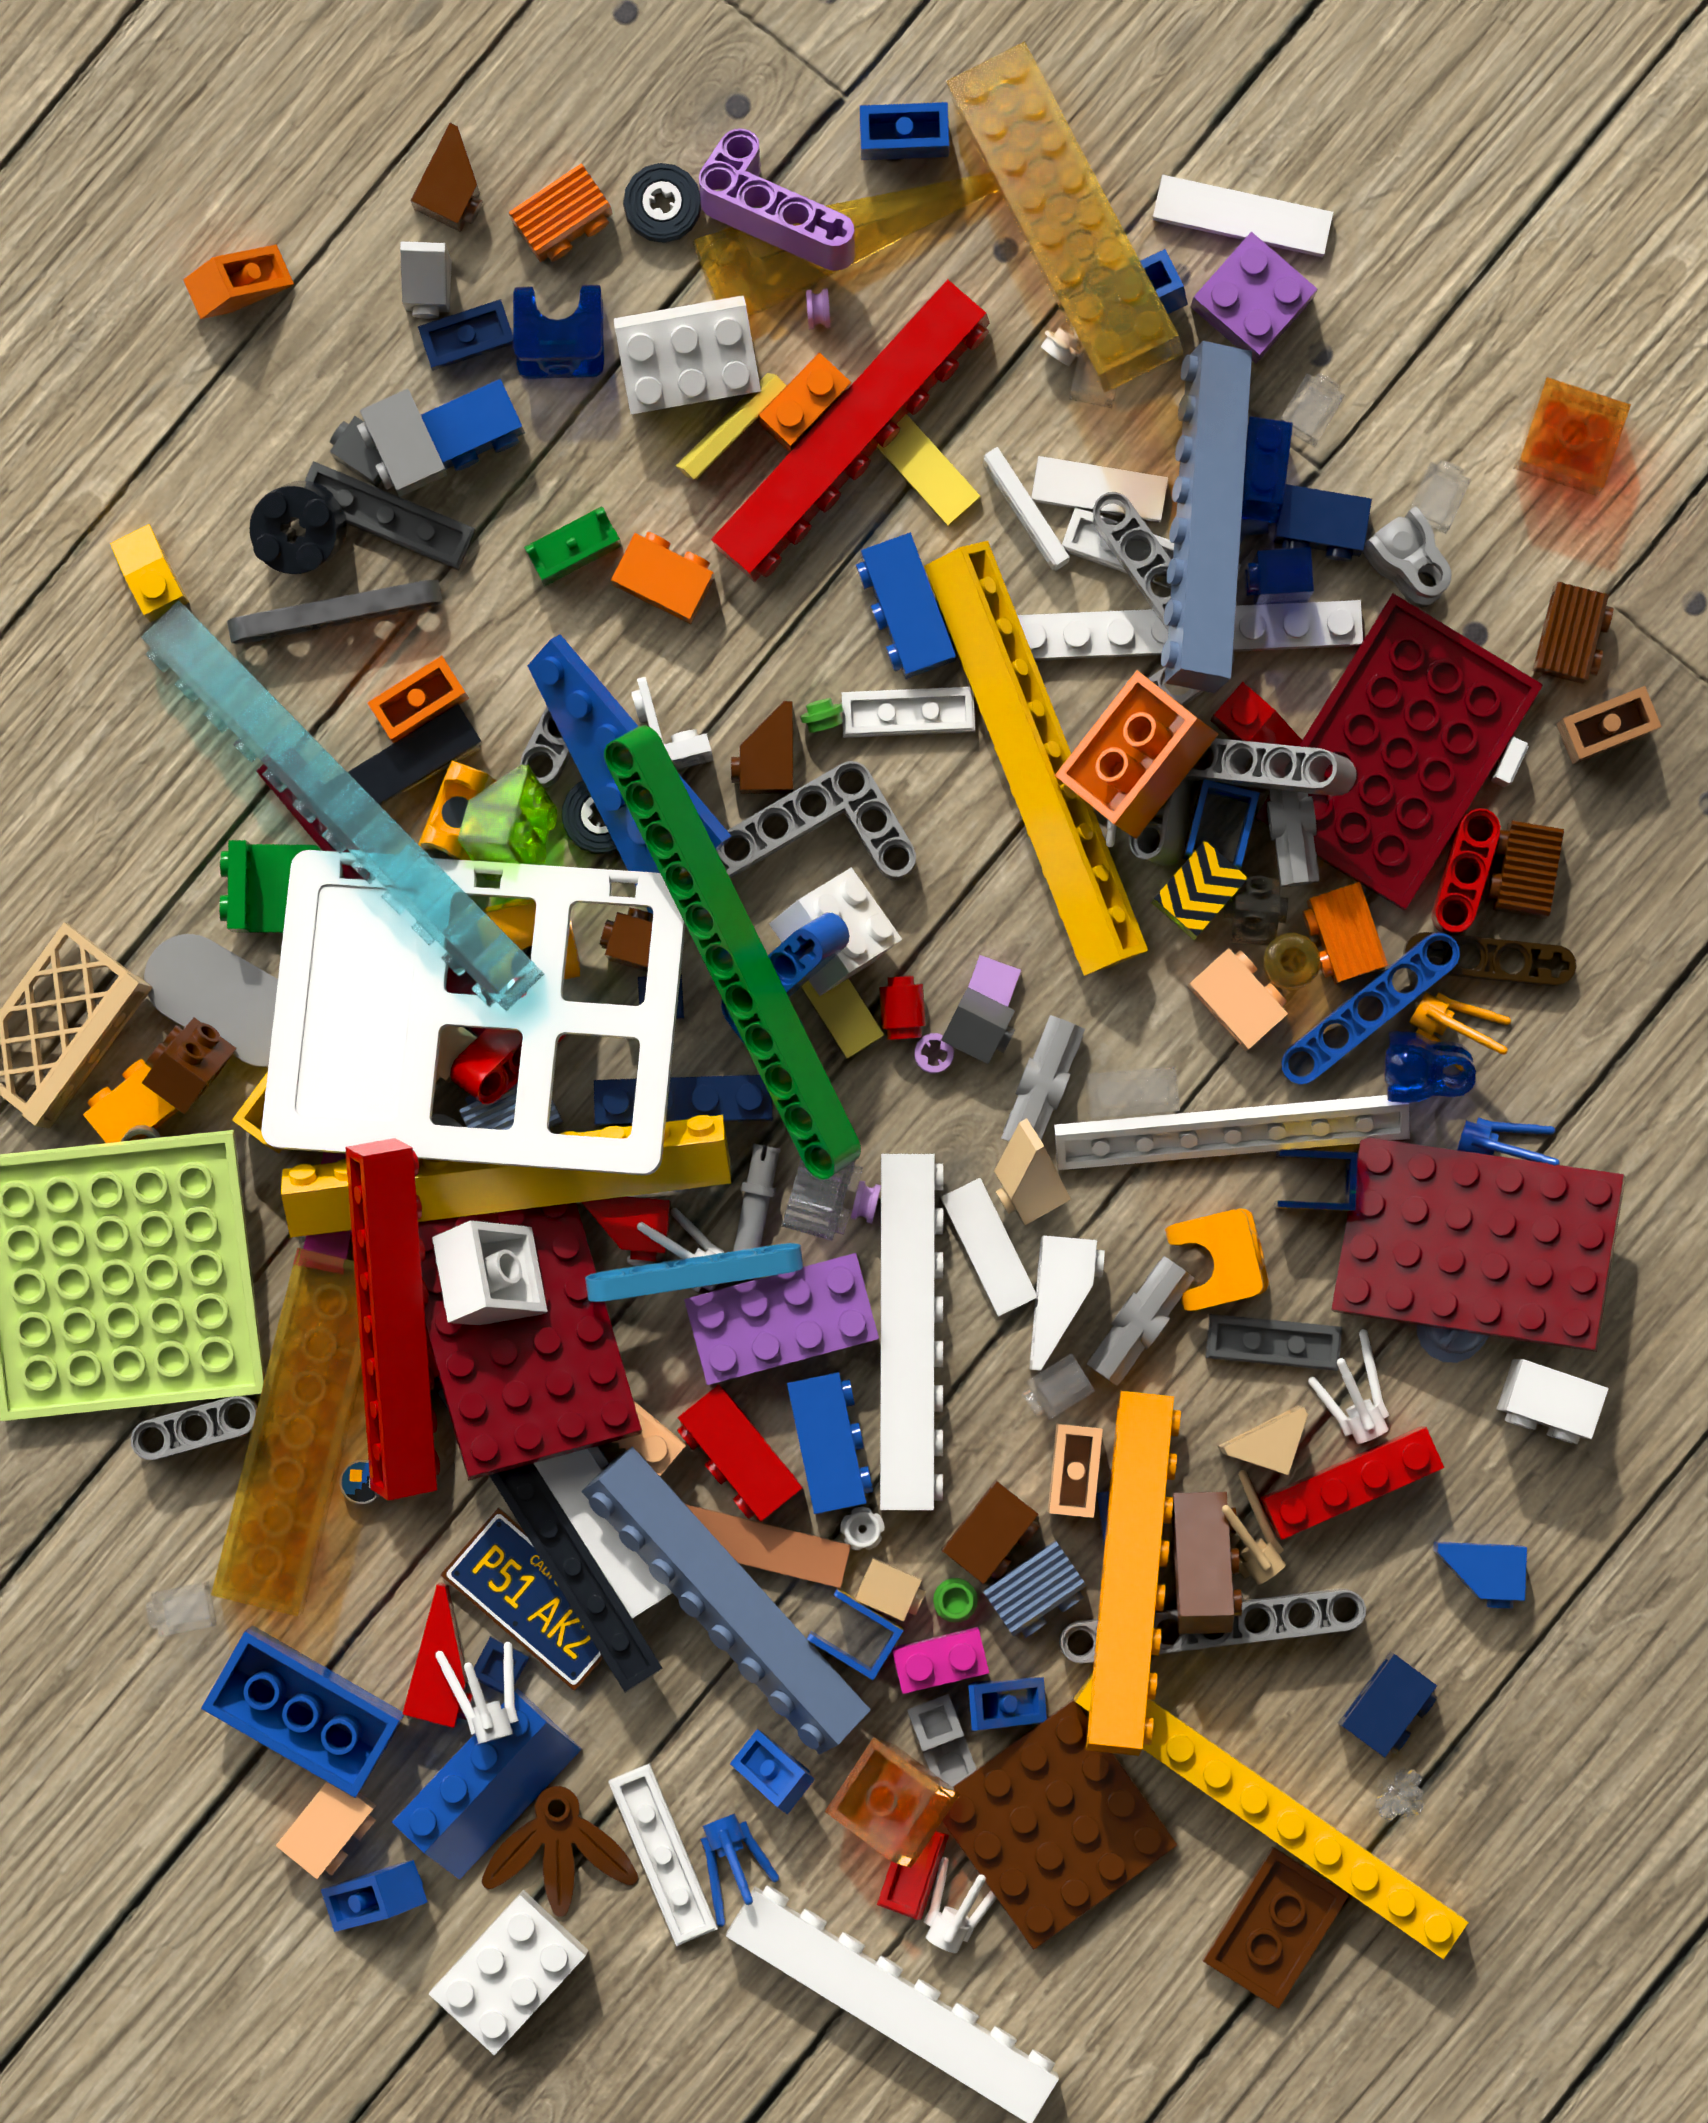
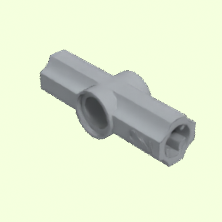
M1292 760L1286 765L1285 777L1288 776L1292 770ZM1268 789L1270 801H1267V817L1271 840H1275L1280 886L1292 887L1318 883L1319 870L1313 837L1316 835V818L1312 796H1308V793Z
M1049 1016L1034 1057L1029 1058L1015 1094L1018 1097L1013 1110L1009 1114L1001 1139L1009 1142L1019 1122L1026 1118L1040 1140L1042 1139L1053 1109L1057 1110L1071 1075L1068 1071L1082 1041L1084 1028L1066 1020Z
M1165 1256L1158 1261L1137 1294L1133 1292L1111 1323L1113 1327L1086 1363L1116 1386H1118L1121 1380L1123 1381L1144 1348L1147 1350L1158 1337L1170 1319L1168 1317L1169 1313L1194 1280L1193 1276Z

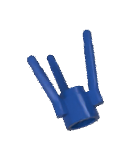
M1478 1118L1477 1123L1466 1120L1457 1148L1458 1151L1493 1155L1494 1151L1529 1161L1548 1163L1554 1166L1560 1165V1161L1556 1158L1498 1142L1499 1135L1491 1132L1553 1135L1555 1128L1552 1126L1492 1122L1482 1118Z
M735 1813L704 1825L703 1829L706 1837L700 1839L706 1853L716 1923L719 1927L725 1925L715 1850L719 1858L727 1856L737 1886L746 1905H751L753 1898L736 1851L744 1848L741 1842L742 1839L771 1881L777 1882L779 1880V1875L751 1835L747 1822L739 1823Z

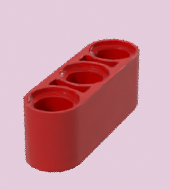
M1478 808L1471 810L1457 825L1432 908L1431 919L1439 932L1452 935L1460 934L1471 926L1475 919L1501 828L1497 816L1487 809ZM1481 819L1486 822L1490 830L1487 840L1482 842L1476 841L1469 836L1467 826L1470 820ZM1469 861L1476 867L1477 878L1473 883L1466 884L1457 879L1455 875L1457 862ZM1456 903L1461 906L1464 911V920L1461 925L1451 926L1445 922L1442 916V909L1445 904Z
M486 1029L454 1060L450 1071L451 1080L483 1104L496 1102L518 1082L522 1033L514 1030ZM566 1034L562 1035L558 1039V1043L566 1036Z

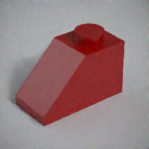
M1243 681L1213 714L1210 720L1232 740L1299 746L1302 741L1279 713Z
M625 1196L581 1202L621 1250L630 1251L631 1260L656 1262L657 1253L667 1254V1249L639 1231L637 1224L643 1222L668 1237L670 1200Z

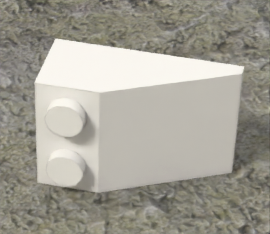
M1055 1236L1041 1237L1036 1286L1037 1298H1035L1029 1369L1041 1370L1091 1290L1094 1277H1102L1105 1251L1096 1250L1097 1240Z

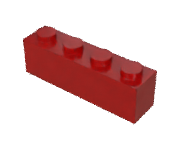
M1420 1426L1264 1495L1260 1499L1277 1538L1283 1540L1445 1467L1427 1427Z

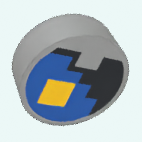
M369 1460L353 1461L343 1469L339 1485L346 1499L356 1504H367L380 1496L371 1490Z

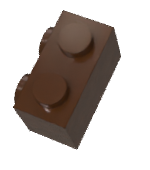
M629 907L627 915L617 912L615 921L606 920L600 945L603 949H606L605 956L608 961L648 972L653 924L652 913Z
M193 1017L183 1030L176 1025L163 1043H160L145 1062L151 1070L142 1081V1084L183 1114H186L217 1078L237 1048L222 1038L214 1027L202 1023Z

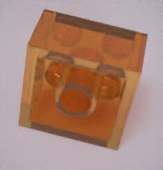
M1547 377L1540 386L1513 469L1597 496L1605 486L1631 404Z
M873 1737L825 1812L889 1861L912 1868L961 1793L895 1744Z

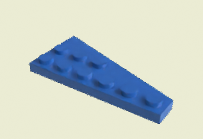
M560 634L550 639L527 666L627 870L660 873L604 758V750L608 743L635 729L638 725ZM680 776L716 851H718L732 836ZM646 907L648 912L653 914V910Z

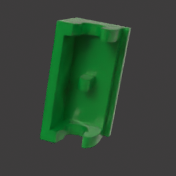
M601 506L530 543L524 549L545 587L620 548L622 544L604 508Z

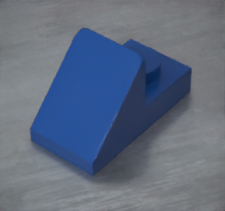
M1044 1677L1005 1681H976L969 1685L971 1726L974 1731L1042 1723L1047 1719Z
M758 1729L730 1763L767 1799L787 1815L815 1780L809 1774L810 1771L807 1767Z

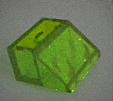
M519 765L468 801L457 840L472 861L544 865L546 861L545 845L550 830L554 829L557 822L556 805L529 765ZM481 873L485 880L501 881L502 875Z

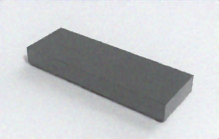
M1209 1314L1205 1358L1338 1371L1337 1360L1340 1357L1342 1327Z

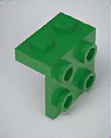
M228 840V851H221L220 855L221 877H228V895L220 896V921H227V929L233 933H283L292 860L302 851H321V849L316 845L250 844L246 840Z

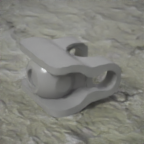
M1416 506L1409 510L1405 517H1397L1375 533L1373 537L1368 539L1364 545L1363 554L1371 566L1381 576L1394 582L1405 599L1412 605L1418 607L1430 606L1441 597L1442 593L1450 585V566L1435 545L1434 533L1430 523ZM1423 573L1432 579L1434 586H1425L1420 581L1418 574Z

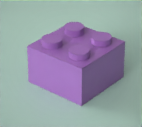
M1251 231L1195 294L1190 307L1237 348L1252 351V361L1257 364L1310 304L1318 289Z

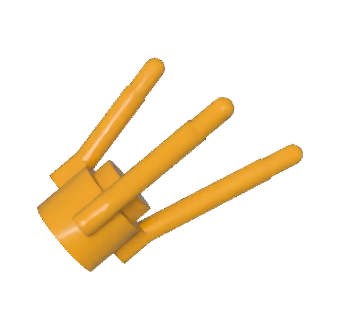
M1426 992L1409 1023L1418 1027L1415 1033L1416 1036L1432 1045L1464 1075H1469L1471 1069L1433 1034L1434 1032L1442 1036L1446 1028L1449 1027L1502 1055L1508 1052L1507 1047L1453 1019L1452 1017L1455 1013L1451 1010L1503 1025L1511 1024L1509 1017L1452 1000L1439 992L1436 997Z

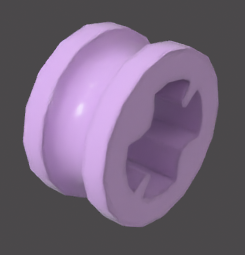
M828 288L822 289L819 294H814L812 290H806L809 330L814 329L817 324H822L825 328H831Z
M930 1033L923 1036L917 1042L915 1060L923 1071L940 1073L951 1065L954 1057V1048L941 1041L943 1035ZM930 1041L940 1042V1050L947 1052L944 1062L938 1059V1066L928 1065V1057L921 1055L924 1045L930 1048Z
M859 1181L851 1219L856 1220L857 1217L863 1216L866 1218L867 1223L872 1224L881 1185L876 1184L873 1188H869L866 1186L865 1181Z

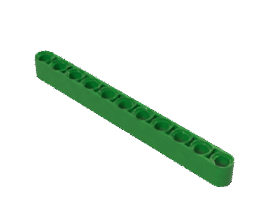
M645 725L638 726L606 745L604 750L606 765L805 1167L814 1177L821 1180L829 1179L859 1159L861 1154L859 1139L660 736L651 727Z

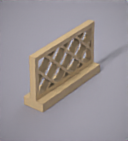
M64 922L0 1009V1046L4 1071H0V1078L5 1077L6 1083L5 1086L0 1082V1096L23 1113L22 1116L34 1126L50 1129L153 987L141 977L127 970L70 924ZM71 938L80 946L82 964L61 967L59 950L66 940ZM89 953L99 961L90 962ZM51 962L52 969L45 970ZM108 967L118 975V978L108 991L94 993L91 969ZM83 971L85 995L64 998L62 974ZM53 975L56 1000L35 1003L34 984L39 977ZM26 998V1004L20 1005L23 999ZM102 999L99 1002V1004L95 1006V1000ZM86 1001L88 1019L82 1027L68 1029L65 1005ZM57 1006L59 1030L39 1033L36 1009ZM27 1011L30 1035L9 1038L7 1021L13 1013ZM74 1034H76L75 1037H74V1038L72 1039V1041L70 1042V1040H69V1035H74ZM60 1037L61 1056L54 1063L42 1064L39 1040ZM31 1041L34 1066L13 1069L10 1045ZM50 1070L44 1078L43 1071ZM34 1072L36 1090L29 1100L25 1102L15 1092L14 1075Z

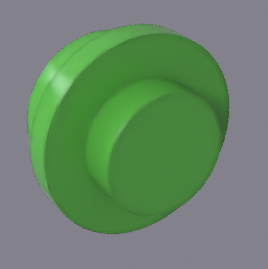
M826 698L807 704L808 712L800 716L801 722L807 724L808 730L811 733L829 729L843 723L840 713L844 709L842 704L833 705L832 699Z
M950 1578L943 1581L936 1588L933 1603L936 1612L941 1618L957 1623L965 1621L973 1615L977 1607L978 1598L974 1587L968 1581L961 1578Z

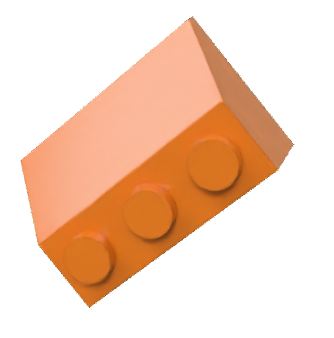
M1136 670L1055 776L1114 825L1137 839L1215 740L1218 733Z

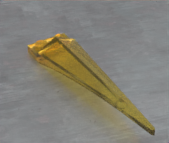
M1030 164L826 205V207L846 215L854 224L855 258L851 263L852 265L896 241L1036 173L1040 165ZM733 227L694 239L693 241L713 301L744 295L748 316L763 312L840 271L825 269Z

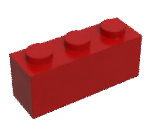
M718 1384L677 1417L683 1424L677 1429L678 1433L692 1450L696 1449L699 1445L710 1458L704 1465L720 1485L728 1480L734 1487L738 1495L733 1498V1501L748 1519L756 1515L760 1521H763L803 1488L721 1384Z

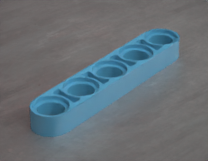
M786 1243L590 1274L586 1276L585 1280L588 1300L602 1302L795 1272L803 1268V1259L800 1244Z

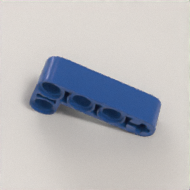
M828 912L822 914L794 931L768 955L788 997L793 995L849 943L848 927L838 915ZM722 999V1013L727 1022L729 1023V1025L732 1027V1029L743 1042L735 1026V1023Z

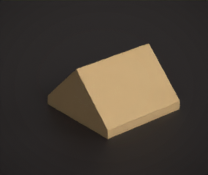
M1295 1406L1219 1445L1222 1454L1289 1475L1308 1414L1304 1407Z

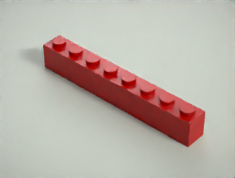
M947 279L712 537L711 541L715 548L754 583L761 575L765 578L771 575L781 563L782 557L780 554L790 543L797 545L809 533L812 527L809 522L820 510L825 513L835 505L841 496L839 489L849 478L856 480L865 472L871 463L868 457L877 449V445L879 444L885 448L895 439L900 431L897 423L904 415L908 413L912 415L917 414L929 400L930 395L927 392L939 380L944 383L954 374L959 366L957 359L967 348L974 350L984 341L989 333L987 326L990 324L987 313Z
M396 1138L345 1147L371 1490L388 1501L437 1491L436 1475L440 1473V1460L437 1452L434 1450L433 1433L437 1431V1418L431 1407L430 1391L434 1388V1375L431 1367L428 1365L427 1348L431 1344L425 1325L424 1305L428 1303V1290L425 1282L422 1280L421 1263L425 1260V1247L422 1239L419 1237L418 1220L422 1217V1204L419 1196L416 1194L415 1176L419 1173V1161L413 1147Z

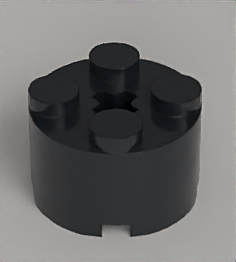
M294 481L285 484L266 494L253 510L249 527L253 551L259 560L279 572L286 574L310 572L328 562L341 549L347 532V520L344 510L340 507L333 494L326 487L318 483ZM299 519V526L306 528V532L300 536H297L296 530L291 528V522Z

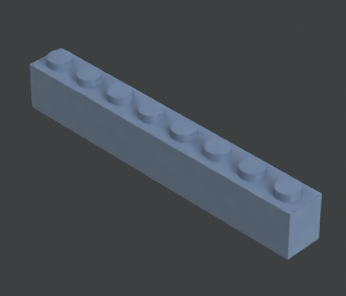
M1202 341L1190 355L1187 354L1181 367V379L1185 381V395L1182 397L1178 408V419L1183 421L1182 435L1178 439L1175 450V459L1180 462L1179 476L1175 480L1172 492V499L1174 502H1177V512L1171 524L1169 534L1170 542L1174 543V555L1167 570V583L1171 584V599L1167 602L1164 612V624L1169 626L1168 640L1162 649L1161 665L1166 667L1165 684L1215 693L1231 679L1252 351Z
M633 1446L614 1458L581 1491L589 1500L592 1510L598 1516L605 1518L619 1533L621 1542L643 1559L649 1566L651 1575L658 1582L665 1584L679 1599L681 1608L688 1615L696 1618L708 1631L709 1638L713 1644L726 1651L738 1664L742 1676L749 1682L756 1684L768 1697V1702L772 1709L779 1715L785 1716L796 1728L799 1738L806 1746L815 1749L820 1755L839 1745L871 1711Z

